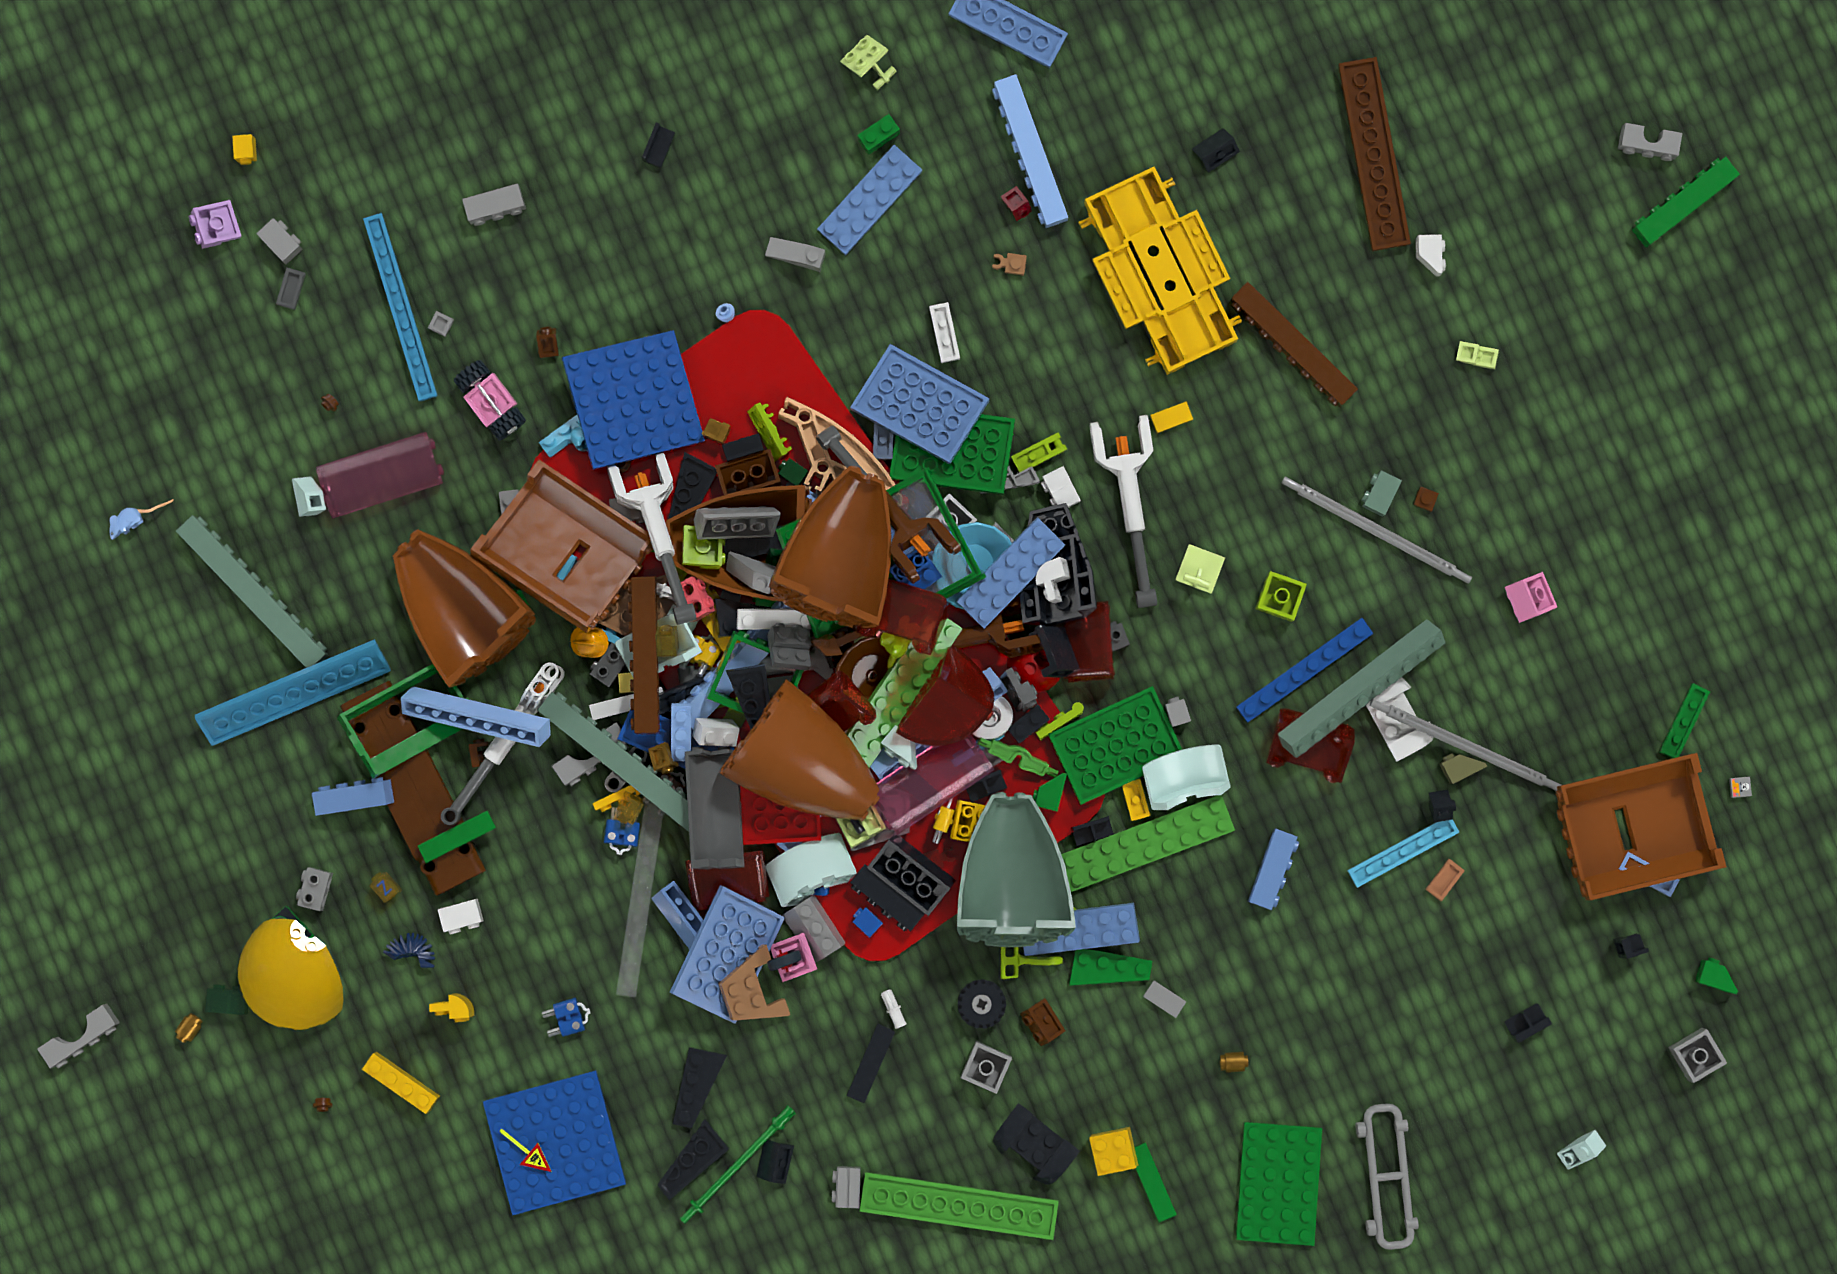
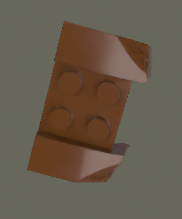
M882 613L879 626L863 628L861 627L862 624H854L853 627H847L848 631L846 632L838 631L819 638L813 637L811 638V645L816 647L825 656L842 655L839 646L873 632L877 639L880 638L883 632L888 630L887 619Z

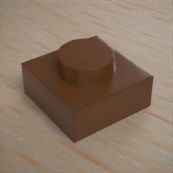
M1419 487L1413 505L1432 512L1439 493Z

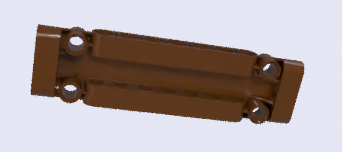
M387 681L345 702L340 707L345 712L393 685L391 681ZM398 695L348 721L370 759L418 733L411 717L402 714L401 701ZM394 705H398L400 708V712L396 716H393L391 713V708ZM359 723L365 725V731L361 734L356 730ZM427 749L376 777H383V781L391 779L394 803L387 805L413 857L419 862L421 871L425 874L436 896L486 871L472 841L467 843L470 846V851L467 854L461 852L460 846L432 860L435 863V869L432 872L426 869L427 863L418 845L464 822L462 817L455 825L444 824L441 820L442 811L450 808L454 801ZM449 811L446 818L449 822L455 820L456 815L453 811Z

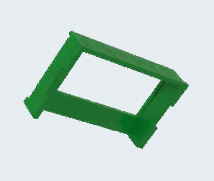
M434 664L429 665L338 716L337 720L342 725L351 744L367 767L372 779L462 730V728L436 722L370 759L348 722L436 673L440 676L451 696L464 698L457 686L448 687Z

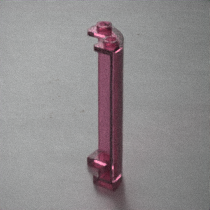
M427 432L316 467L319 483L323 489L324 499L332 519L442 484L444 470L442 465L436 462L433 451L436 449L433 438L429 439Z
M963 724L917 755V768L915 770L909 766L907 768L901 766L877 782L879 787L877 795L880 798L874 808L879 807L886 817L884 823L888 829H894L898 835L995 769Z

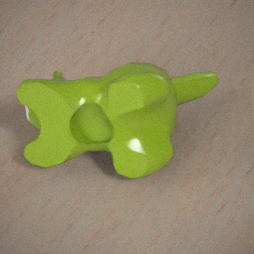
M909 616L901 618L895 632L885 631L881 635L880 644L890 654L888 659L889 669L892 668L897 658L906 654L912 640L920 638L919 632L921 627L916 623H910Z

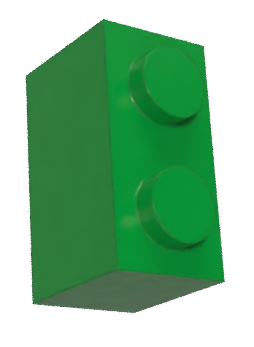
M890 114L858 134L857 137L866 153L870 155L900 134V129Z

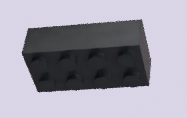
M896 832L867 867L928 916L956 881Z

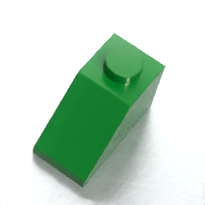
M1062 773L1039 787L1038 791L1034 790L1032 798L1038 807L1058 811L1067 776L1066 773Z
M1708 957V961L1701 960L1695 982L1737 995L1738 990L1726 967L1719 964V960Z

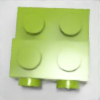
M684 525L682 565L700 566V568L720 569L725 564V553H722V546H725L726 539L697 540L695 526Z

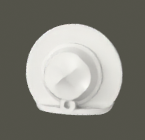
M1001 696L968 720L966 726L977 738L982 737L986 740L996 739L1005 734L1013 721L1012 707Z

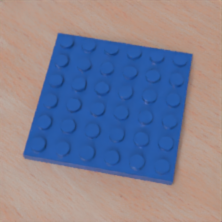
M674 330L562 357L593 470L705 441L704 436L701 434L702 428Z
M597 1070L483 1101L512 1215L626 1185ZM500 1129L507 1132L529 1151L539 1143L552 1172L520 1165L528 1154L500 1133Z

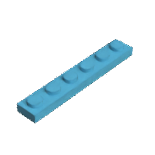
M1453 820L1436 822L1347 871L1358 888L1459 833V830Z

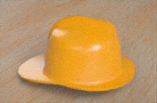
M577 627L571 634V647L578 656L598 658L604 655L608 649V637L600 628L595 627L593 630L591 629L588 633H585Z

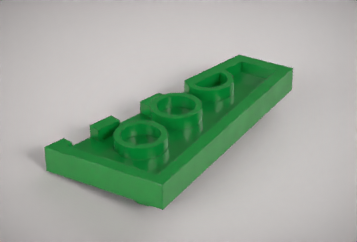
M1090 949L1075 950L1069 986L1149 980L1153 961Z

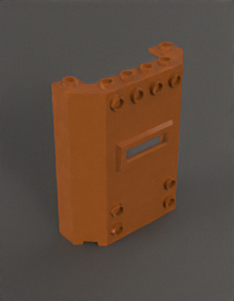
M538 460L528 473L527 482L486 536L482 534L471 548L470 555L585 633H588L597 626L600 620L604 621L610 612L608 610L612 604L616 605L621 597L619 594L623 589L625 591L628 589L631 577L634 574L636 576L639 574L643 567L641 564L646 555L651 553L653 546L647 531ZM581 545L586 548L565 579L561 580L556 575L577 547Z
M1697 753L1557 786L1556 797L1559 807L1557 816L1559 821L1563 823L1564 829L1561 831L1563 839L1567 840L1568 843L1566 851L1568 858L1572 859V875L1574 878H1577L1582 897H1585L1586 900H1594L1726 867L1722 848H1717L1704 800L1698 776L1702 769ZM1621 808L1623 809L1633 848L1629 850H1624L1614 811ZM1627 852H1630L1631 854L1650 863L1643 865L1629 857L1625 865V868L1627 869H1619Z

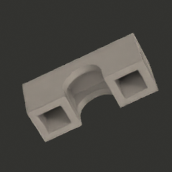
M1625 123L1621 127L1618 149L1623 150V153L1634 154L1636 152L1648 158L1658 156L1664 161H1672V159L1679 156L1682 133L1663 130L1659 133L1658 142L1650 143L1644 138L1645 126Z

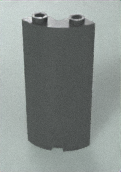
M729 746L718 747L717 751L704 750V747H693L692 751L685 752L691 869H732L744 867L740 787L719 773L721 767L734 751Z

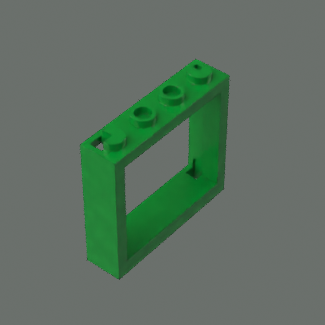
M739 630V632L733 631L708 688L706 697L743 713L737 699L715 691L737 640L765 652L770 653L766 640L758 637L757 640L749 637V633ZM795 669L790 682L796 687L804 670Z

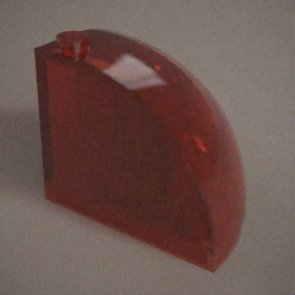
M952 644L951 647L947 648L943 659H940L936 668L932 670L931 677L926 679V682L919 691V695L915 696L912 704L906 709L907 713L901 719L896 733L912 742L928 746L949 745L969 737L985 720L989 721L994 713L992 710L995 700L994 692L988 679L966 654Z

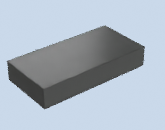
M286 267L276 305L296 310L306 276L305 272Z

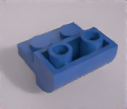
M916 549L906 556L916 567L920 580L912 584L896 564L890 566L889 570L910 599L942 577L929 556L922 557Z

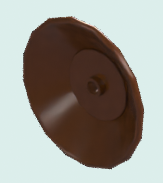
M875 635L860 639L849 647L836 667L834 686L837 699L845 711L854 717L858 716L889 669L888 659L890 654L880 644V638L877 639ZM871 673H875L873 678H870Z

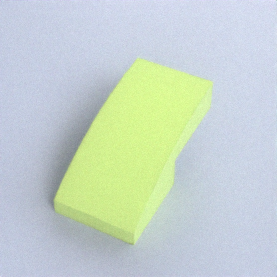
M1460 341L1456 361L1495 369L1499 349Z

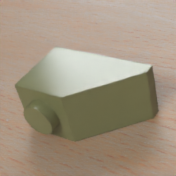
M1453 753L1443 757V762L1439 763L1449 784H1454L1487 767L1484 762L1460 754L1454 756Z

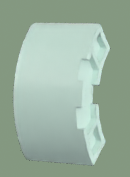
M673 613L657 620L659 673L665 670L663 667L665 665L675 666L688 661L702 652L687 623L677 625ZM632 633L615 642V646L629 671L630 660H633V652L629 650V641H633Z
M1205 745L1179 750L1154 759L1142 767L1152 810H1169L1187 801L1186 797L1196 795L1197 798L1222 795L1231 788L1220 745Z
M840 833L822 836L820 841H807L785 851L766 865V870L781 907L798 905L804 899L815 893L814 889L824 886L826 889L838 884L848 883L857 874Z

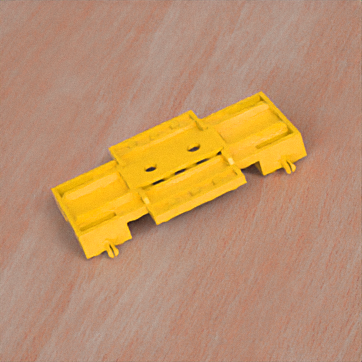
M1154 166L1086 198L1084 205L1088 211V218L1079 221V225L1083 229L1092 224L1100 238H1103L1109 251L1094 258L1092 261L1125 329L1142 321L1144 322L1151 336L1150 341L1155 349V355L1145 359L1148 367L1159 362L1168 375L1217 349L1221 350L1236 343L1238 337L1233 326L1242 323L1239 315L1232 319L1228 318L1214 290V287L1229 281L1230 277L1198 211L1195 210L1179 218L1166 191L1167 188L1174 186L1175 182L1173 178L1162 182ZM1160 227H1162V229H1163V231H1164V234H1165V236H1166V238H1167V240H1168V242H1169V244H1170V246H1171V248H1172V250H1173V252H1174V254H1175V256H1176V258H1177V260H1178V262H1179V264H1180V266H1181V268H1182V271H1183V273H1184V275H1185V277H1186V279H1187V281H1188V283H1189V285H1190V287H1191V289H1192V291H1193V293H1194V296H1192V294H1191V292H1190V290H1189V288H1188V286H1187V284H1186V282H1185V279H1184V277H1183V275H1182V273H1181V271H1180V269H1179V267H1178V265H1177V263H1176V261H1175V259H1174V257H1173V255H1172V253H1171V251H1170V249H1169V247H1168V245H1167V242H1166V240H1165V238H1164V236H1163V234H1162V232H1161V230H1160ZM1129 242H1132L1134 249L1137 252L1138 257L1143 265V268L1145 269L1151 281V284L1155 289L1159 301L1164 308V310L1162 311L1158 307V304L1129 247ZM1156 246L1159 254L1154 257L1150 256L1148 248ZM1173 281L1176 288L1173 291L1166 290L1165 282Z

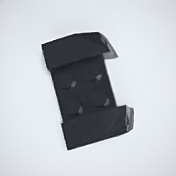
M1018 1103L995 1134L993 1143L1001 1154L1006 1152L1008 1148H1011L1039 1171L1033 1177L1034 1180L1047 1185L1053 1184L1066 1171L1080 1151Z

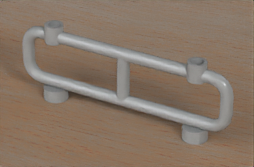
M1393 1104L1373 1105L1366 1110L1364 1122H1356L1355 1124L1357 1138L1366 1137L1374 1220H1366V1232L1368 1236L1376 1235L1378 1244L1384 1249H1402L1412 1244L1414 1229L1419 1228L1417 1217L1413 1218L1408 1176L1404 1131H1408L1407 1119L1403 1120L1400 1109ZM1389 1111L1395 1117L1394 1127L1397 1136L1400 1171L1377 1174L1371 1118L1374 1113ZM1401 1179L1405 1213L1404 1222L1407 1236L1402 1241L1388 1242L1384 1239L1378 1182Z

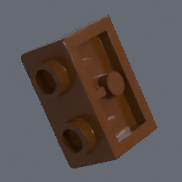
M1045 998L1020 1013L1024 1024L1029 1027L1033 1033L1034 1040L1040 1046L1049 1043L1066 1031Z

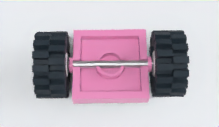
M482 360L470 364V366H467L454 378L453 381L461 392H468L463 396L485 427H489L498 441L507 438L508 435L510 436L526 422L517 407L513 408L517 405V402L496 374L492 373L490 375V371Z

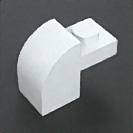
M1059 557L1047 561L1037 572L1036 585L1042 588L1045 587L1043 589L1044 596L1049 602L1058 603L1062 601L1057 583L1071 578L1066 559Z

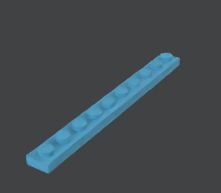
M380 213L363 218L418 401L437 397L438 394L383 214Z

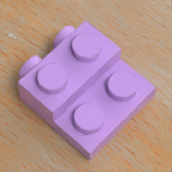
M230 200L192 209L189 221L191 226L196 228L197 233L194 234L197 245L201 244L202 249L241 238Z

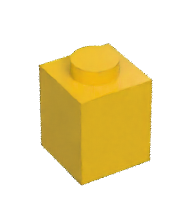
M252 134L232 136L234 159L240 162L241 165L252 164L251 161H257L255 137Z

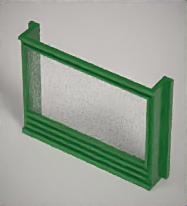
M929 467L886 491L910 519L915 520L923 517L939 519L959 543L961 551L956 555L948 553L929 531L928 535L922 539L931 549L928 556L942 577L911 599L889 571L886 592L900 618L904 616L912 618L987 577L975 561L931 476L933 473ZM891 527V544H892V539H893L894 533H895V530H894L892 527ZM911 546L903 552L907 555L915 548ZM891 559L890 566H892L893 564H895V563L892 561V559Z

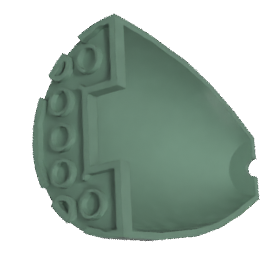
M1004 792L992 794L970 838L963 862L957 911V931L959 935H966V939L974 943L981 940L985 941V945L997 947L1035 946L1034 943L1043 940L1044 943L1057 941L1060 935H1070L1076 928L1071 890L1064 860L1045 817L1031 795L1015 793L1013 797H1008Z

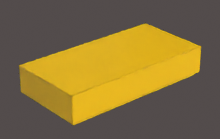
M1187 401L1150 415L1157 433L1193 420Z

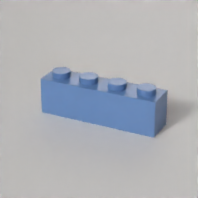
M383 777L371 779V783L360 780L355 781L352 786H348V783L336 784V788L330 789V785L318 787L319 791L312 793L315 815L394 803L391 779L383 781Z
M1273 829L1248 902L1269 910L1277 906L1279 901L1277 893L1279 888L1283 889L1286 878H1284L1285 871H1289L1293 861L1290 859L1291 854L1296 852L1299 841H1296L1297 836Z
M673 881L651 899L690 950L703 919L675 881Z

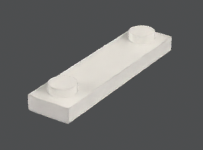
M737 609L738 630L771 629L772 626L778 623H783L785 627L792 628L793 626L801 625L803 629H812L807 615L794 609Z

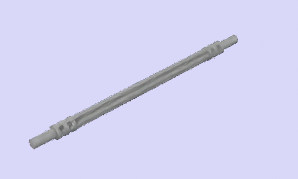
M1284 477L1282 484L1297 491L1298 495L1449 576L1453 575L1468 584L1470 583L1472 577L1456 569L1455 565L1304 484L1300 485Z
M1374 699L1370 702L1369 706L1386 713V716L1533 783L1547 786L1557 791V786L1561 785L1546 778L1544 774L1392 705L1387 706Z

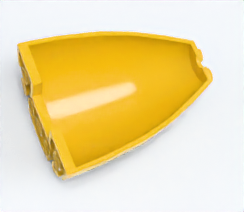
M271 919L264 921L256 928L241 953L238 966V981L246 1003L260 1018L277 1027L303 1030L322 1025L342 1011L343 986L336 965L326 945L316 937L307 938L304 934L306 928L292 919Z

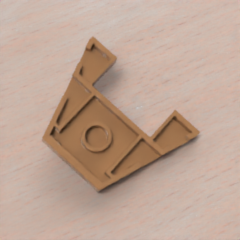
M766 944L760 945L755 953L750 954L745 959V962L736 967L718 983L731 1020L790 1015L784 998L766 1005L755 972V968L772 960Z

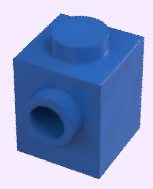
M867 907L864 910L859 908L853 915L855 918L853 923L869 938L883 924Z

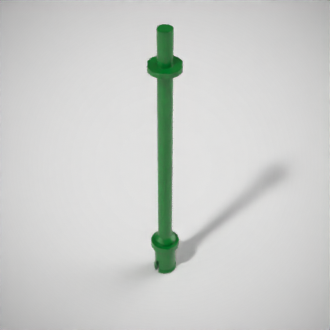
M787 1105L777 1117L774 1116L771 1126L697 1201H690L692 1206L680 1220L686 1224L697 1211L703 1213L702 1206L777 1130H783L785 1128L784 1125L796 1115V1112Z

